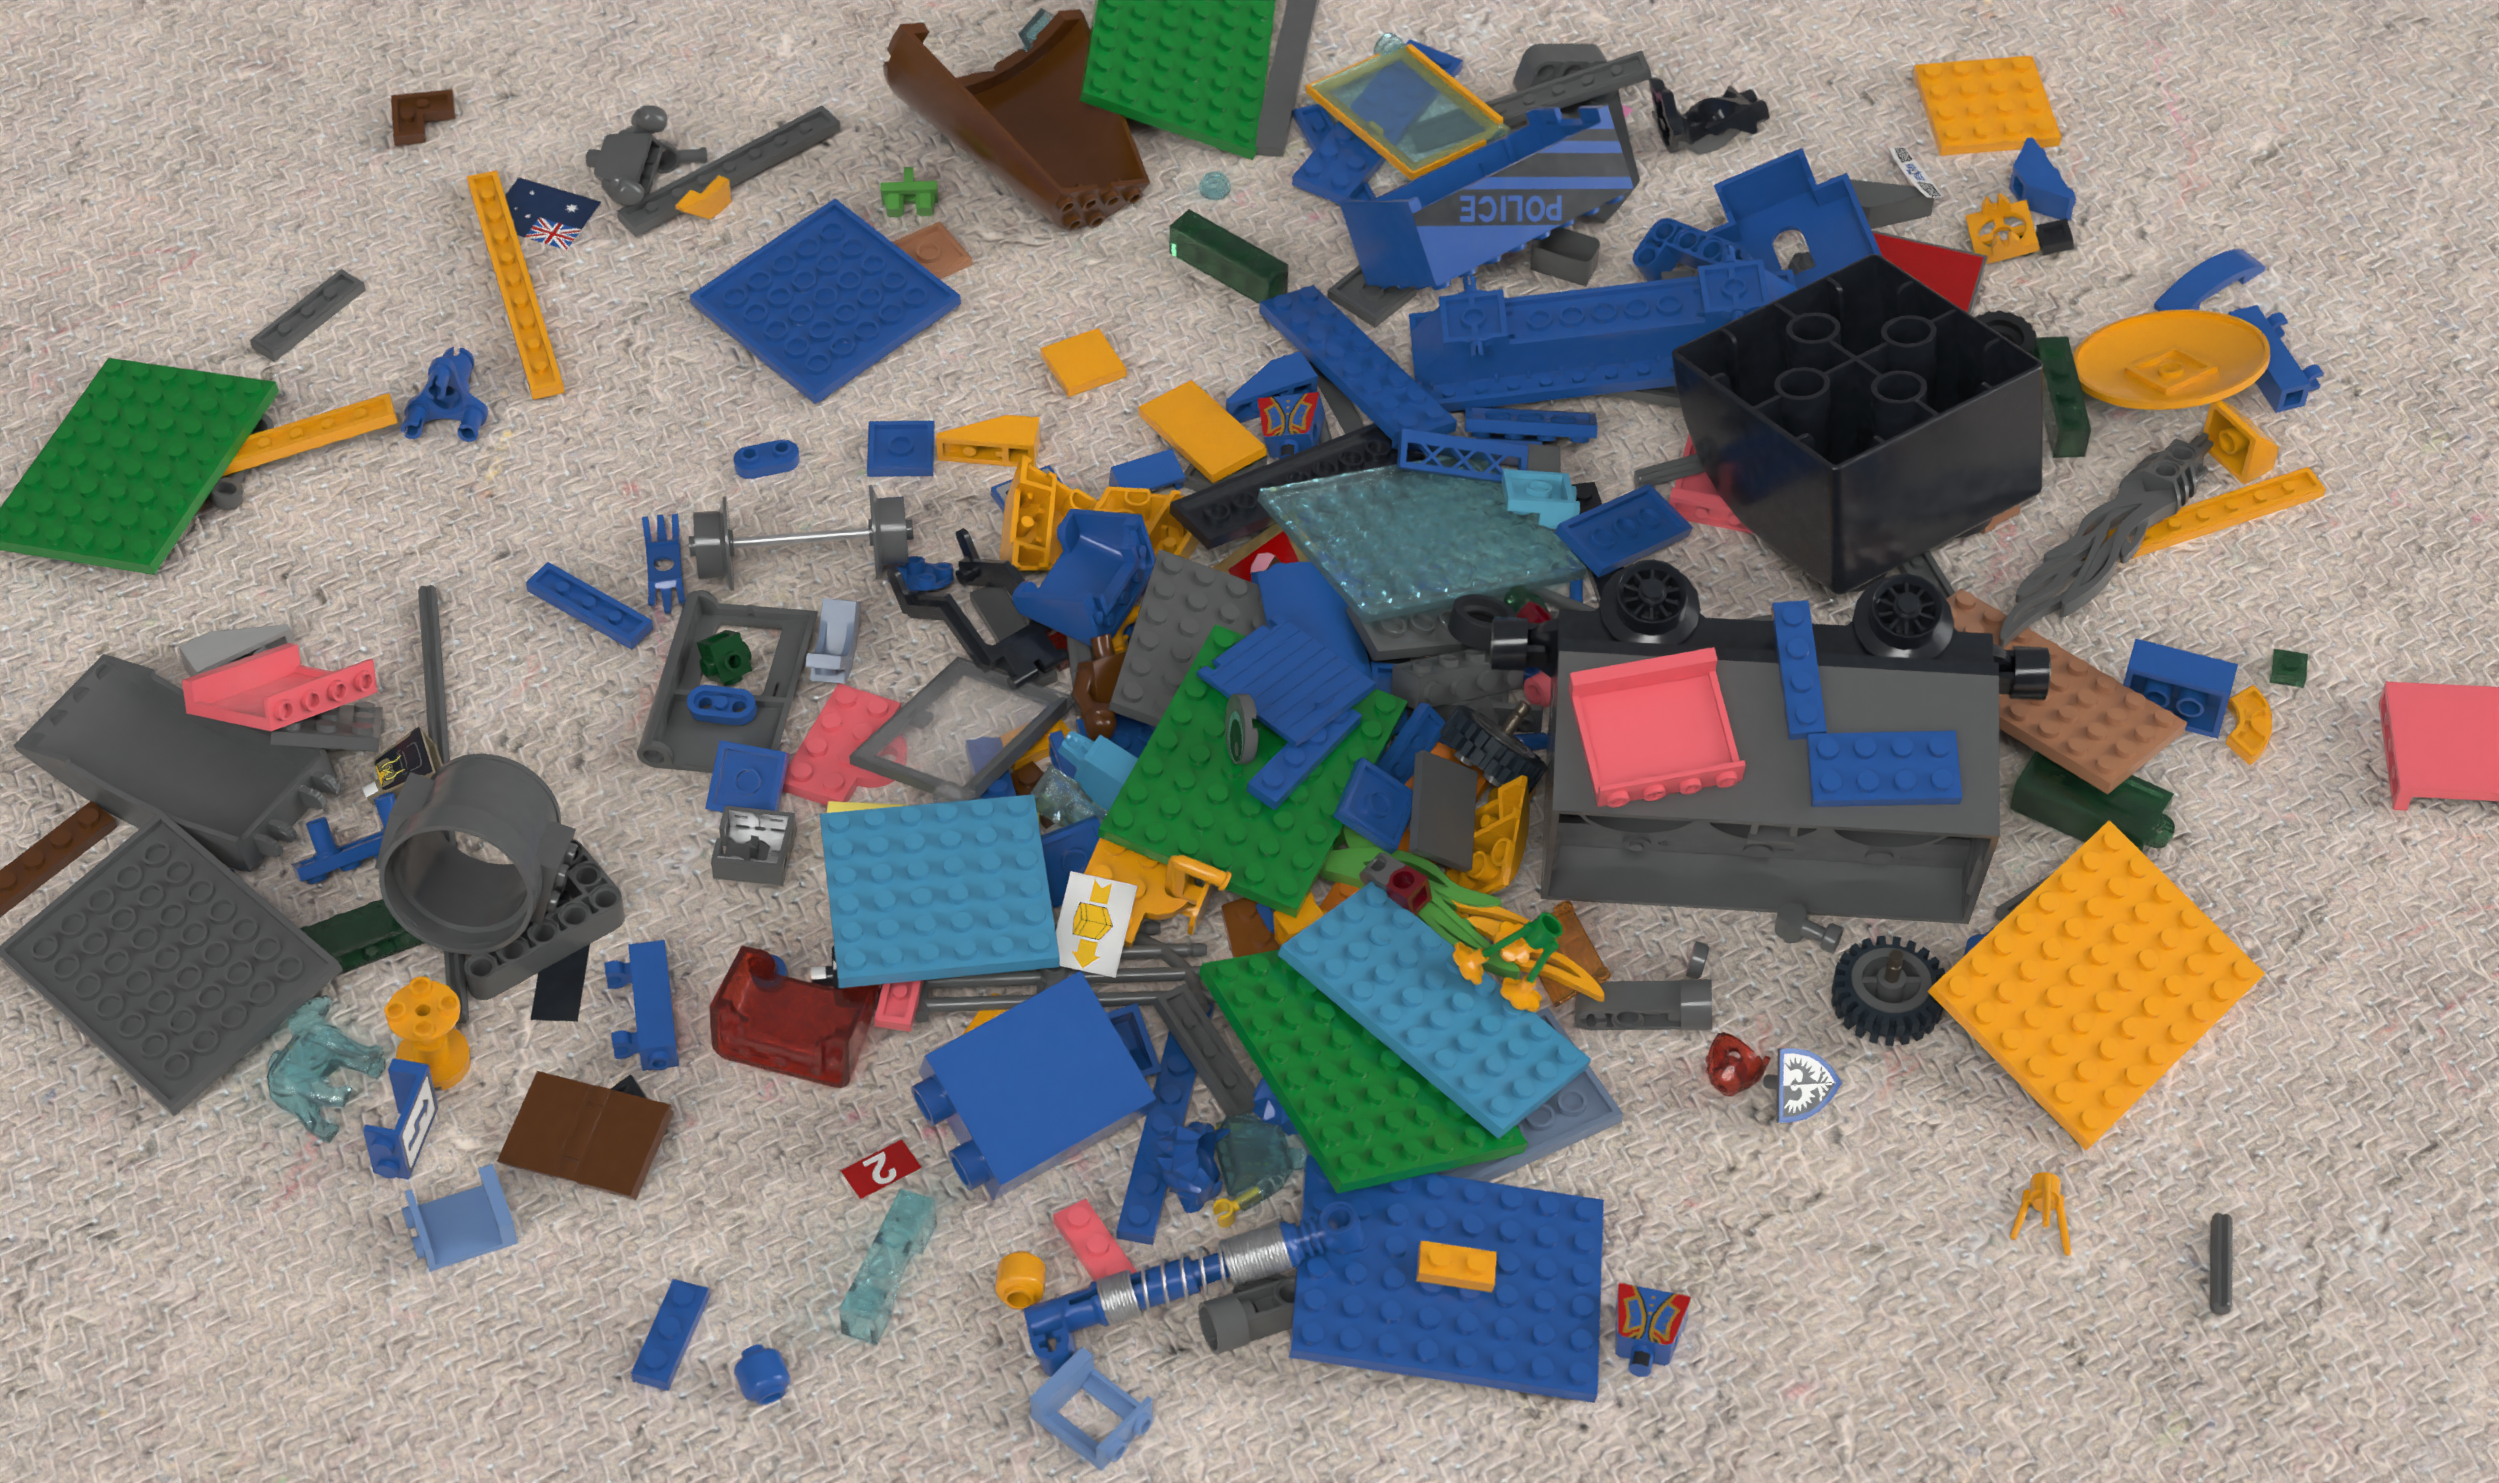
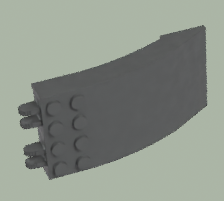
M105 654L13 745L16 751L85 799L93 801L100 808L140 829L162 811L223 864L251 872L266 855L273 856V858L279 857L284 850L278 841L293 842L297 838V832L292 826L310 807L321 810L327 805V799L322 794L323 792L335 795L341 788V784L336 780V772L325 748L270 745L271 731L187 714L184 692L181 688L157 675L152 668Z

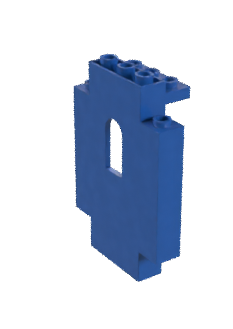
M1803 148L1714 184L1728 222L1706 232L1743 246L1753 260L1763 259L1765 270L1769 272L1782 270L1773 247L1776 237L1788 230H1796L1802 233L1815 267L1794 275L1797 290L1869 255L1877 254L1882 256L1848 174L1844 173L1817 185Z

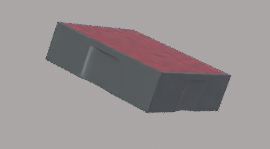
M1872 230L1880 252L1885 259L1970 315L1974 313L1983 282L1987 261L1986 255Z

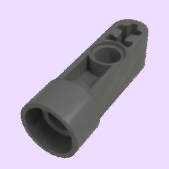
M1712 979L1596 981L1604 992L1603 1002L1596 1001L1575 990V1023L1578 1027L1585 1030H1712Z
M1295 1275L1239 1293H1229L1199 1303L1198 1315L1200 1326L1210 1350L1217 1355L1248 1345L1251 1341L1291 1329Z

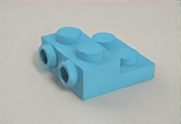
M1503 469L1501 481L1507 511H1513L1519 515L1536 513L1538 524L1550 529H1556L1559 523L1579 515L1580 502L1576 501V486H1571L1569 473Z

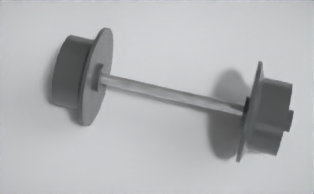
M869 485L871 519H868L869 528L734 538L733 530H730L727 496H723L719 510L693 512L694 536H689L690 557L696 556L699 580L725 578L730 591H734V548L869 538L870 546L874 547L876 580H878L884 565L909 564L907 540H914L912 519H905L903 496L878 498L873 486Z

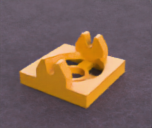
M1999 193L1996 203H1992L1989 197H1985L1981 204L1982 211L1965 215L1974 253L1986 255V264L2040 251L2027 200L2010 204L2009 199ZM2016 217L2024 225L2012 227L2006 225L2004 219ZM1994 222L1995 227L1990 233L1979 236L1983 225ZM2001 231H2009L2008 239L2002 240L1999 234H1996Z

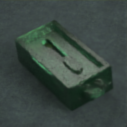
M2036 751L2015 783L2010 805L2011 810L2084 843L2110 820L2146 855L2150 847H2166L2172 840L2175 831V824L2168 816L2174 793L2134 775L2128 777L2109 794H2106Z

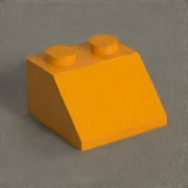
M2223 400L2210 403L2203 433L2209 435L2208 440L2214 443L2208 453L2243 485L2271 471L2274 468L2279 446L2274 440L2262 432L2234 406Z

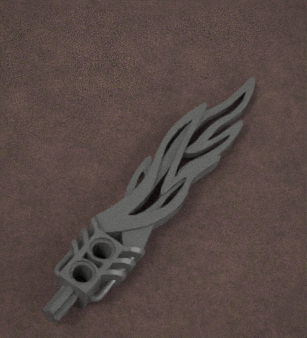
M2202 433L2200 436L2197 435L2190 443L2176 438L2164 450L2146 456L2121 480L2119 484L2120 490L2115 499L2102 504L2087 514L2081 521L2078 532L2073 538L2044 554L2043 564L2034 570L2017 589L2015 601L2018 604L2012 609L2003 623L2000 631V647L2007 646L2031 624L2048 614L2061 609L2060 617H2066L2089 603L2110 582L2119 561L2125 564L2134 556L2145 538L2147 529L2175 515L2180 510V507L2188 502L2189 497L2192 498L2196 494L2197 484L2208 473V468L2203 465L2204 455L2214 445L2213 441L2208 440L2209 435L2207 433ZM2123 520L2119 528L2108 539L2109 529ZM2087 556V559L2085 561H2080L2081 559ZM2075 578V580L2073 581V583L2068 587V589H2067L2066 591H2064L2063 593H2061V594L2058 595V596H2055V595H2056L2057 593H2059L2072 579Z

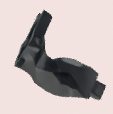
M1656 77L1648 79L1654 105L1652 115L1657 123L1662 141L1669 152L1686 148L1700 155L1710 153L1725 146L1741 131L1755 135L1758 133L1757 124L1770 119L1767 103L1763 99L1758 101L1752 89L1739 93L1732 86H1728L1721 97L1703 99L1694 106H1691L1685 114L1681 115L1676 107L1673 92L1667 89L1663 80Z

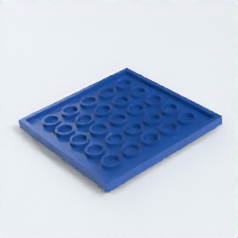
M836 198L690 295L691 304L814 404L826 398L961 304L960 294Z

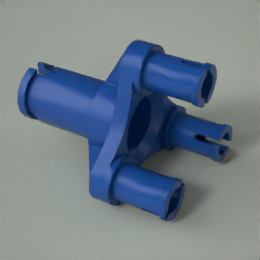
M451 347L444 352L442 357L432 360L428 369V381L425 387L417 395L409 399L404 410L405 419L401 425V432H405L404 436L406 438L417 439L420 437L424 424L429 420L448 418L461 421L457 430L460 439L466 442H473L477 439L480 426L486 422L489 412L487 406L482 401L469 393L470 386L468 382L475 361L473 355L468 350L460 347V353L454 356V347Z

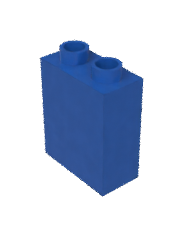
M1081 970L925 1055L919 1070L922 1081L911 1086L914 1100L927 1122L934 1126L946 1119L960 1143L959 1146L949 1151V1158L964 1186L969 1191H972L984 1184L993 1201L1146 1116L1157 1099Z

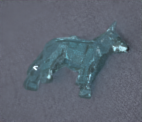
M328 995L309 999L285 1020L288 1023L292 1038L282 1051L276 1050L271 1055L266 1078L271 1100L280 1108L294 1115L308 1132L320 1140L330 1143L338 1133L339 1126L323 1119L319 1106L344 1107L353 1089L348 1085H343L339 1088L331 1087L323 1080L339 1067L355 1070L378 1079L386 1069V1061L381 1057L384 1054L381 1046L376 1044L371 1047L362 1045L348 1037L338 1026L324 1020L329 1013L332 1001Z

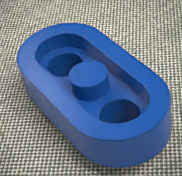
M776 440L743 447L734 454L733 460L737 475L745 479H755L789 472L798 466L800 458L798 446L790 440Z
M701 685L694 688L687 697L690 714L694 719L702 722L744 725L752 721L757 713L754 696L745 689ZM704 705H711L708 709H701ZM739 708H744L741 712H735Z

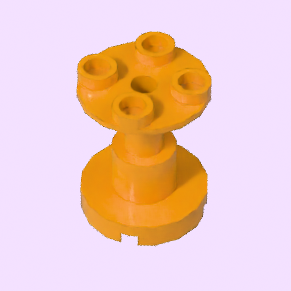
M418 976L394 993L385 1006V1017L389 1029L399 1038L403 1039L397 1047L396 1059L428 1064L433 1087L441 1086L442 1091L460 1082L470 1069V1049L467 1040L457 1029L453 1028L459 1020L460 1001L457 994L447 985L431 981L425 976Z

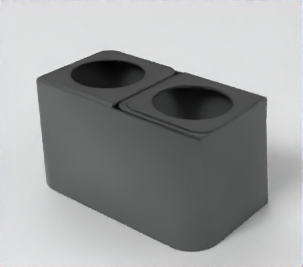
M1556 227L1550 230V236L1541 240H1532L1530 270L1585 287L1587 286L1598 265L1600 241L1597 238Z

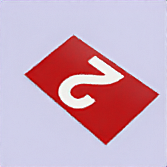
M901 1139L840 1171L861 1200L916 1172L922 1167Z

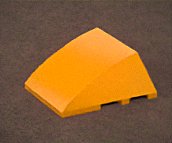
M1022 455L1005 500L999 558L1000 560H1009L1011 565H1015L1018 571L1051 570L1063 552L1061 543L1057 538L1058 525L1063 521L1070 509L1093 510L1098 500L1079 488L1072 490L1059 482L1056 474L1051 471L1046 474L1030 464L1032 461L1030 458Z
M1107 486L1093 508V511L1142 515L1155 558L1159 549L1190 559L1199 544V541L1169 513L1170 502L1185 497V495H1181V491L1172 490L1169 495L1151 494L1149 489Z
M1521 775L1499 787L1497 799L1475 810L1472 870L1463 873L1444 865L1445 875L1455 884L1491 895L1507 887L1512 882L1521 864L1528 837L1530 813L1528 777Z

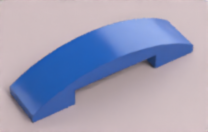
M2243 249L2222 252L2197 265L2177 280L2154 303L2153 308L2157 311L2199 310L2200 304L2204 300L2235 281L2245 284L2263 273L2266 266Z

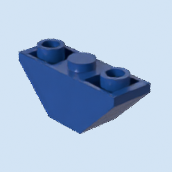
M2033 137L2027 138L2013 165L2009 186L2010 191L2018 202L2027 200L2029 211L2059 220L2066 218L2068 221L2071 220L2073 207L2076 204L2074 191L2061 178L2059 170L2054 168L2049 161L2045 150L2039 147Z

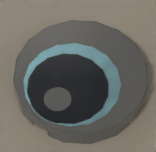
M1232 694L1226 708L1225 735L1227 749L1233 764L1237 765L1251 763L1255 758L1258 747L1259 731H1257V728H1253L1252 719H1257V710L1249 694Z

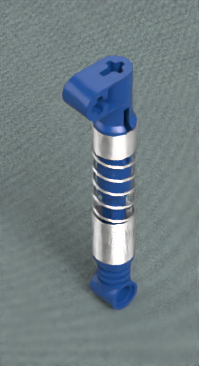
M1332 1202L1318 1215L1319 1220L1315 1221L1314 1217H1310L1309 1223L1306 1224L1305 1220H1301L1298 1227L1295 1222L1290 1224L1286 1221L1273 1223V1225L1270 1224L1269 1226L1266 1225L1262 1229L1251 1230V1232H1244V1234L1241 1233L1240 1235L1229 1237V1239L1220 1240L1217 1253L1210 1254L1206 1247L1200 1246L1198 1259L1192 1260L1187 1253L1181 1252L1180 1258L1170 1262L1168 1259L1162 1258L1160 1265L1152 1268L1147 1264H1143L1141 1271L1133 1274L1128 1269L1126 1271L1123 1270L1122 1272L1115 1273V1275L1112 1274L1111 1276L1108 1275V1277L1104 1276V1278L1101 1277L1091 1281L1088 1288L1025 1307L1024 1314L1031 1347L1044 1373L1051 1377L1077 1352L1073 1334L1075 1331L1097 1324L1104 1327L1113 1326V1324L1116 1325L1117 1323L1120 1324L1121 1322L1128 1321V1319L1142 1317L1143 1310L1150 1314L1151 1307L1165 1304L1169 1308L1170 1301L1184 1298L1188 1302L1189 1296L1201 1292V1289L1203 1294L1207 1296V1284L1220 1281L1222 1288L1226 1290V1278L1231 1277L1233 1284L1238 1286L1242 1285V1283L1245 1284L1246 1282L1249 1283V1281L1252 1282L1253 1280L1256 1281V1279L1264 1278V1276L1282 1273L1286 1269L1298 1267L1302 1260L1307 1259V1253H1309L1310 1257L1316 1256L1315 1251L1317 1250L1320 1254L1325 1253L1324 1248L1326 1247L1329 1251L1333 1250L1340 1254L1352 1253L1363 1244L1365 1239L1364 1229L1357 1211L1348 1202ZM1202 1250L1205 1251L1207 1256L1202 1257ZM1055 1338L1057 1342L1055 1346L1056 1350L1054 1351L1048 1342V1340Z

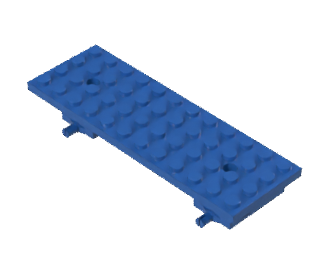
M1729 245V255L1727 253V246L1721 249L1723 261L1714 265L1698 266V276L1504 298L1503 289L1491 291L1477 290L1476 278L1470 275L1471 285H1469L1468 276H1466L1462 281L1464 286L1463 292L1455 295L1440 296L1439 307L1434 311L1409 314L1415 381L1447 412L1465 410V407L1486 408L1676 386L1672 359L1673 350L1796 291L1793 269L1769 272L1764 269L1763 259L1736 260L1735 249Z

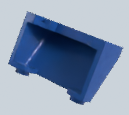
M1070 509L1057 528V538L1063 549L1062 554L1039 588L1032 581H1022L1014 590L1012 598L1019 614L1092 647L1090 640L1092 637L1110 633L1113 639L1148 584L1155 562V554L1142 515Z

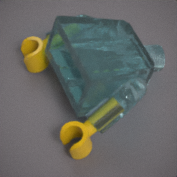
M1241 1114L1235 1117L1226 1116L1223 1121L1216 1122V1127H1214V1130L1231 1129L1226 1136L1216 1143L1215 1147L1228 1196H1235L1233 1201L1221 1198L1214 1202V1215L1222 1211H1228L1227 1214L1218 1218V1224L1223 1228L1233 1225L1236 1220V1211L1241 1209L1245 1212L1281 1191L1293 1170H1303L1305 1165V1150L1303 1148H1289L1285 1133L1279 1125L1262 1122L1250 1114Z

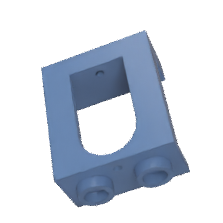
M1083 1347L1030 1397L1031 1418L1100 1471L1111 1461H1118L1125 1453L1128 1444L1137 1435H1144L1153 1423V1399L1147 1396L1140 1403L1094 1369V1355ZM1081 1388L1123 1420L1101 1443L1092 1439L1058 1413Z

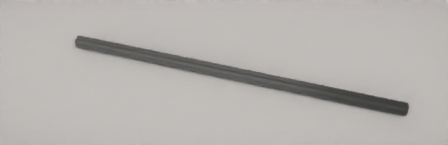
M429 585L427 587L421 586L418 589L428 736L437 745L444 765L450 761L438 596L436 587ZM439 830L456 847L455 831ZM444 951L446 985L457 994L461 1006L459 1020L456 1024L466 1023L469 1020V1009L464 970L465 955Z

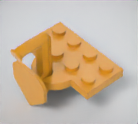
M1102 838L1099 839L1084 872L1086 875L1138 886L1123 945L1128 948L1132 947L1144 918L1163 920L1173 918L1180 913L1190 918L1187 934L1193 936L1205 916L1214 887L1217 886L1219 891H1223L1232 875L1230 871L1224 872L1185 855L1171 856L1168 865ZM1194 877L1206 881L1203 888L1194 885Z

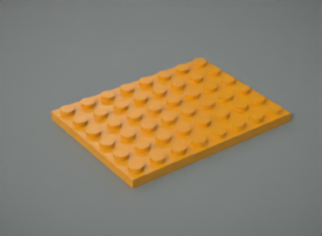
M2109 820L1927 992L2087 1151L2265 973Z

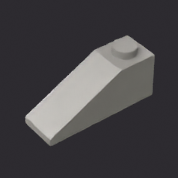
M288 624L211 631L180 645L179 650L184 669L192 677L286 643L294 644L291 628Z

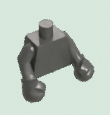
M652 105L640 107L631 118L633 126L619 131L618 134H608L604 138L601 150L589 149L586 153V165L595 168L594 176L601 181V188L616 203H621L625 206H636L643 197L650 193L664 149V145L652 134L662 132L668 122L666 112L660 107Z

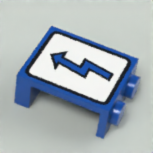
M393 1058L388 1068L397 1111L401 1113L394 1130L365 1124L363 1133L373 1173L388 1179L401 1178L409 1180L438 1110V1104L429 1065Z

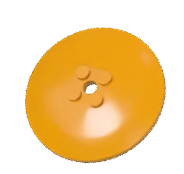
M2205 310L2156 311L2118 320L2090 334L2074 351L2071 363L2072 373L2075 382L2083 391L2109 404L2145 410L2188 408L2222 400L2246 389L2256 382L2269 365L2270 346L2261 330L2238 317Z

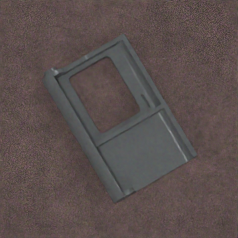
M698 590L690 592L686 596L637 750L639 760L654 768L713 773L719 740L778 751L818 611L719 603L708 591ZM722 625L781 630L764 692L761 695H753L757 705V713L752 721L744 725L698 721L692 717L687 705L689 693L694 688L700 686L703 676L699 660L702 658L696 642L715 635L717 628ZM704 705L701 709H708L711 705ZM739 708L735 712H741L744 708Z

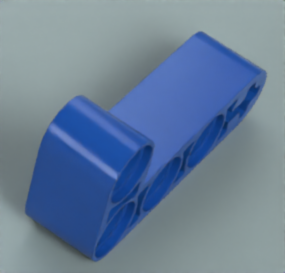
M1662 218L1656 221L1634 251L1632 260L1646 281L1660 280L1661 272L1672 271L1677 263L1698 270V266L1714 265L1723 261L1721 249L1724 246H1727L1728 255L1729 245L1734 247L1736 260L1749 261L1753 260V258L1743 246L1672 218Z

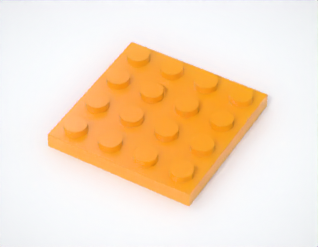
M2032 55L1914 65L1913 76L1940 156L2021 150L2026 139L2030 137L2034 138L2040 148L2060 146L2062 136Z

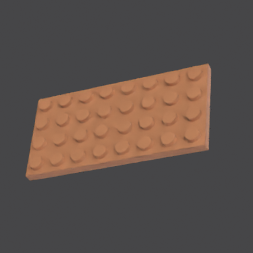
M1959 589L1946 599L1951 606L1954 628L1958 632L1993 634V643L1999 646L2000 631L2007 615L1963 589ZM2029 627L2007 646L2002 647L2005 650H2011L2012 646L2048 648L2051 656V677L2049 692L2044 701L2010 699L2007 694H1999V729L2106 794H2109L2184 733L2186 721L2145 698L2142 694L2123 686L2115 678L2101 672L2085 660L2074 656L2056 643L2047 640Z

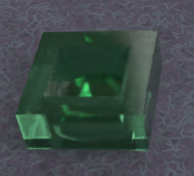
M2274 649L2271 657L2269 683L2304 688L2307 676L2308 654Z

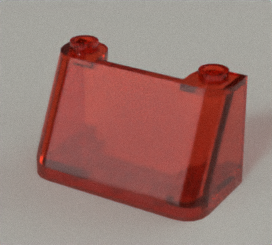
M742 945L709 1006L712 1047L719 1056L729 1061L829 1087H846L854 1074L880 995V984L846 987L842 991L777 974L776 962L767 951Z

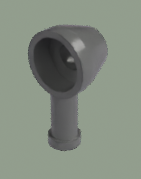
M658 139L664 145V149H666L662 152L656 171L658 173L672 172L678 167L680 162L701 161V163H707L706 147L677 150L667 140Z

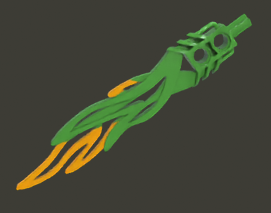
M1346 825L1320 872L1321 878L1362 889L1365 885L1360 879V872L1380 852L1392 856L1428 877L1432 899L1416 916L1452 946L1462 942L1466 947H1471L1474 951L1480 948L1486 949L1492 944L1481 935L1493 941L1494 935L1499 932L1498 927L1501 923L1508 921L1513 925H1525L1528 922H1532L1502 908V901L1498 897L1455 884L1432 862L1402 850H1396L1389 854ZM1345 841L1347 849L1337 850ZM1453 910L1477 916L1462 919ZM1541 948L1538 950L1534 949L1529 953V957L1539 959L1544 950ZM1499 950L1490 955L1489 960L1481 965L1484 971L1503 978L1509 977L1518 980L1520 979V971L1530 973L1537 961L1529 959L1528 962L1522 965L1515 961L1506 962L1502 959ZM1556 951L1550 955L1547 961L1566 969L1570 973L1545 964L1538 974L1562 983L1596 1001H1604V992L1600 985L1583 968Z

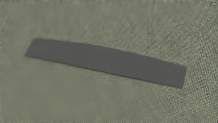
M1309 362L1318 376L1317 385L1344 433L1347 434L1364 427L1352 401L1316 366Z

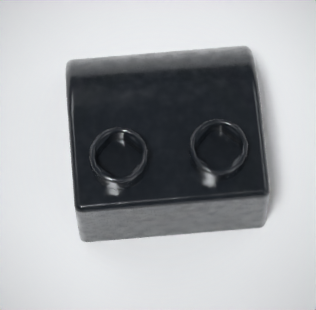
M1872 254L1681 345L1672 352L1676 389L1683 417L1698 457L1717 492L1735 516L1749 530L1814 578L1819 585L1827 588L1834 594L1843 595L1848 592L1866 590L1868 586L1885 578L1888 571L1953 538H1965L1979 533L1989 525L1993 517L2027 501L2041 492L2043 363L1880 255Z

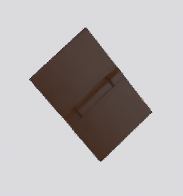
M537 1071L497 1162L550 1177L555 1176L574 1181L586 1188L636 1200L674 1112L671 1110L672 1106L667 1103Z

